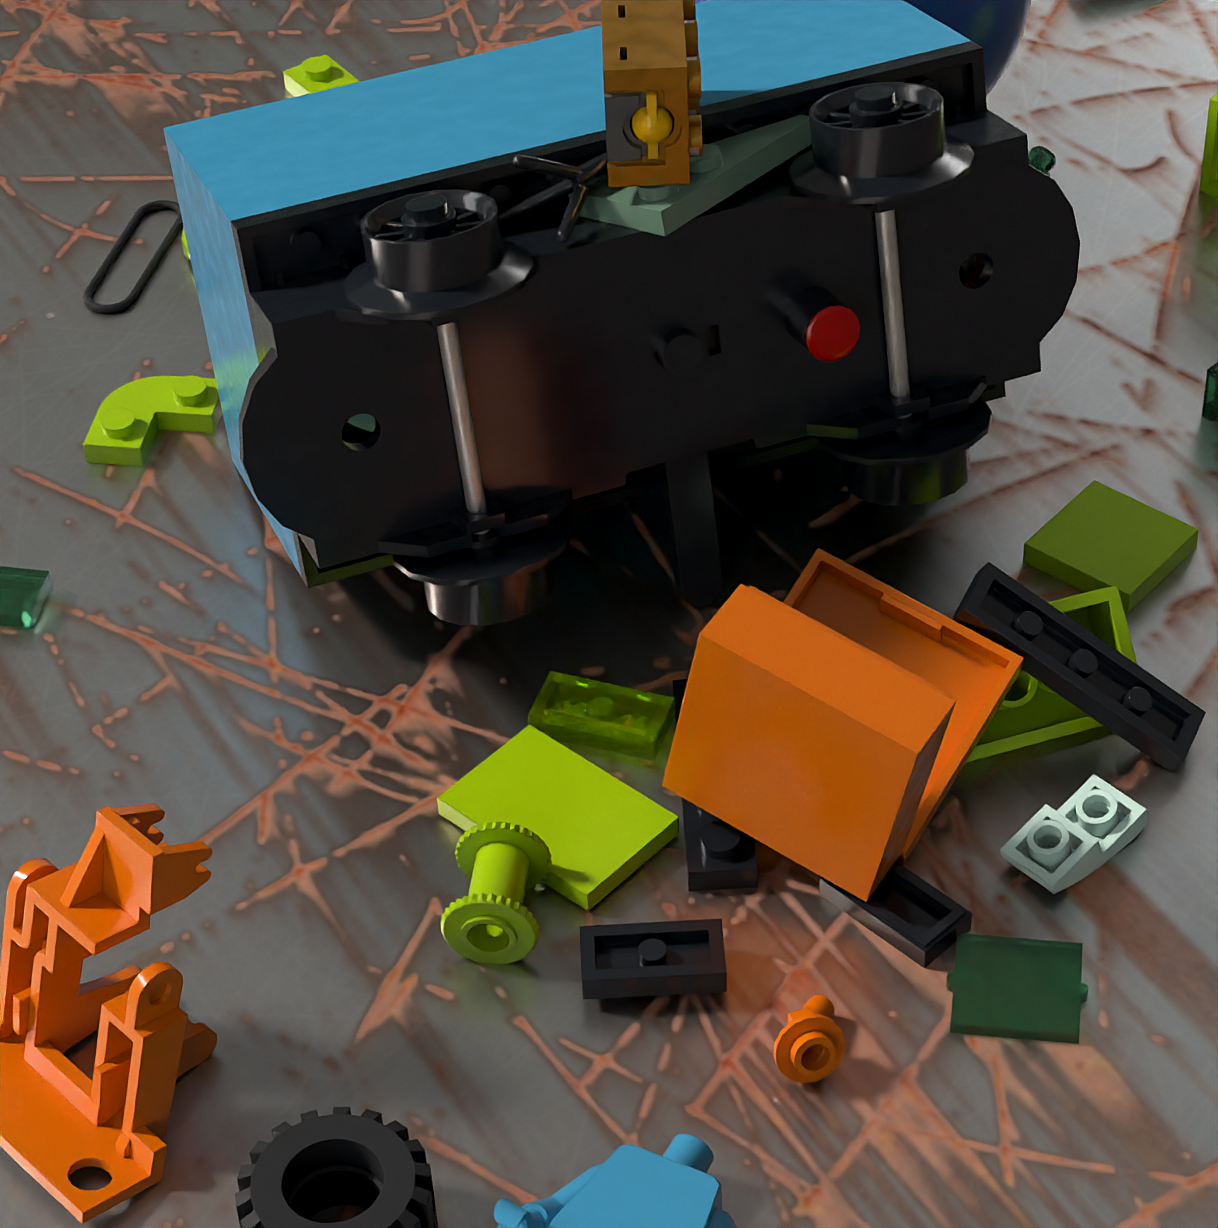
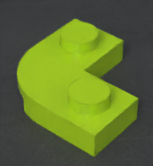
M162 375L137 379L120 386L103 400L83 443L86 462L144 466L158 430L215 433L222 416L216 379L202 378L195 375Z

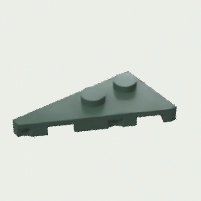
M798 115L713 143L702 144L703 156L689 157L690 184L608 187L607 181L589 191L579 216L667 236L810 146L812 142L809 116ZM572 193L568 194L569 201L571 199Z

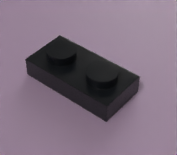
M722 918L579 926L583 1000L727 992Z

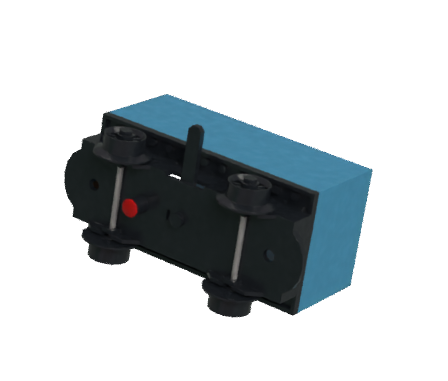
M707 0L695 3L698 25V50L701 65V98H699L702 121V144L713 143L798 115L809 116L812 144L667 236L579 216L569 240L561 243L557 240L556 234L569 204L568 195L500 228L499 213L565 180L516 168L512 162L514 156L520 154L577 167L607 151L602 25L164 127L165 140L232 461L306 586L311 588L394 565L411 579L424 582L428 609L440 620L458 625H490L511 621L534 612L550 599L555 589L551 560L565 551L574 534L569 516L663 491L676 592L687 603L694 607H700L714 603L724 589L711 477L821 447L842 459L844 482L849 492L863 501L880 505L910 506L936 501L959 490L967 483L971 471L969 448L983 438L990 428L993 417L992 411L986 402L1006 397L1005 381L1041 372L1040 342L1063 316L1077 282L1080 239L1073 207L1054 179L1029 165L1027 134L987 109L983 47L904 0Z

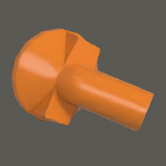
M814 995L800 1010L787 1013L788 1025L780 1031L774 1043L773 1057L779 1071L789 1080L799 1083H810L825 1078L839 1066L845 1054L846 1041L843 1032L831 1019L835 1012L834 1005L823 995Z

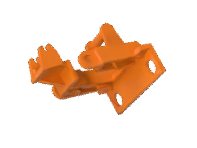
M155 803L118 808L106 806L97 810L96 827L78 862L59 870L47 859L36 858L29 860L14 873L7 890L0 960V1146L82 1224L162 1180L167 1145L162 1139L167 1133L176 1079L207 1060L217 1043V1034L202 1022L192 1023L188 1019V1014L179 1007L183 977L169 962L158 961L150 964L143 970L138 966H129L116 973L80 984L83 960L91 955L95 956L150 929V915L185 899L211 877V872L200 864L208 860L212 855V849L202 841L168 845L166 842L160 843L163 840L164 834L153 824L160 822L164 818L165 812ZM99 1029L92 1081L67 1059L63 1053ZM94 1166L102 1168L112 1176V1180L107 1186L90 1191L79 1189L69 1181L70 1175L83 1167Z

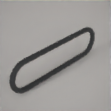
M169 200L149 202L135 212L85 289L83 300L87 307L100 313H112L129 307L136 300L183 225L180 207L177 202ZM158 208H169L178 212V218L130 294L119 303L110 305L95 303L91 298L93 292L142 216Z

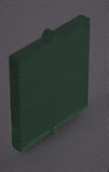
M957 933L954 972L947 975L946 980L947 990L953 992L950 1033L1079 1044L1081 1003L1086 1002L1088 998V986L1081 983L1083 943Z

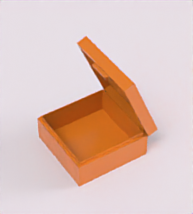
M817 548L783 602L753 586L748 588L740 584L699 633L662 786L867 902L896 860L902 864L906 862L1020 674L1024 658L824 550Z

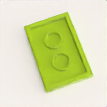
M530 724L437 797L439 814L464 831L487 822H508L525 827L540 836L552 855L550 873L547 874V879H543L542 882L587 911L592 909L679 834V817Z

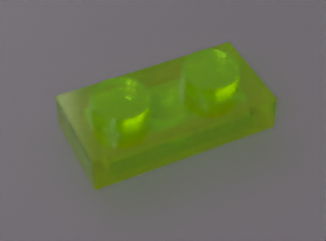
M550 671L528 713V723L552 739L654 761L675 718L674 697Z

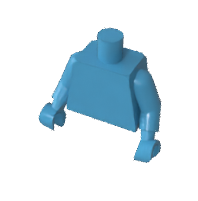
M689 1134L676 1135L663 1156L633 1144L619 1146L603 1164L593 1165L552 1196L526 1203L522 1207L507 1198H502L496 1203L494 1218L499 1223L497 1228H737L729 1213L722 1210L721 1183L714 1176L707 1174L714 1160L712 1150L701 1139Z

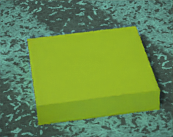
M1093 480L1024 543L1023 562L1083 592L1117 585L1124 612L1128 614L1197 548L1199 529Z

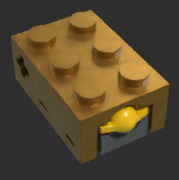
M601 0L608 187L690 184L689 157L703 156L702 121L699 98H701V65L698 50L695 0Z

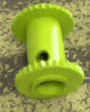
M487 822L474 826L460 837L455 850V861L459 863L458 868L462 869V874L468 875V879L471 880L468 896L464 895L462 899L456 898V902H451L450 906L445 908L440 923L441 933L453 950L470 960L499 964L516 962L530 955V952L538 944L540 932L539 925L536 924L537 919L532 917L533 913L528 912L527 907H523L525 890L528 891L530 887L536 888V884H542V880L547 879V874L550 873L552 865V855L540 836L520 825L508 822Z

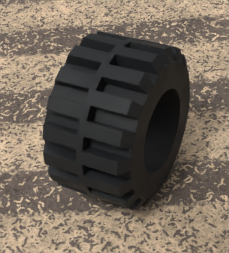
M333 1107V1114L318 1116L316 1109L300 1114L302 1122L294 1126L284 1121L271 1130L273 1140L270 1143L260 1140L249 1152L251 1164L242 1165L237 1177L239 1192L235 1193L240 1228H438L430 1164L426 1161L424 1148L418 1139L409 1140L408 1128L394 1120L387 1125H383L382 1113L366 1109L361 1116L351 1115L350 1107ZM358 1205L368 1208L358 1216L341 1222L320 1223L308 1220L318 1212L333 1206Z

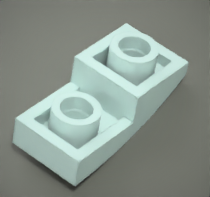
M1093 774L1057 811L1045 804L1000 849L1001 857L1055 894L1091 874L1131 842L1149 824L1147 809Z

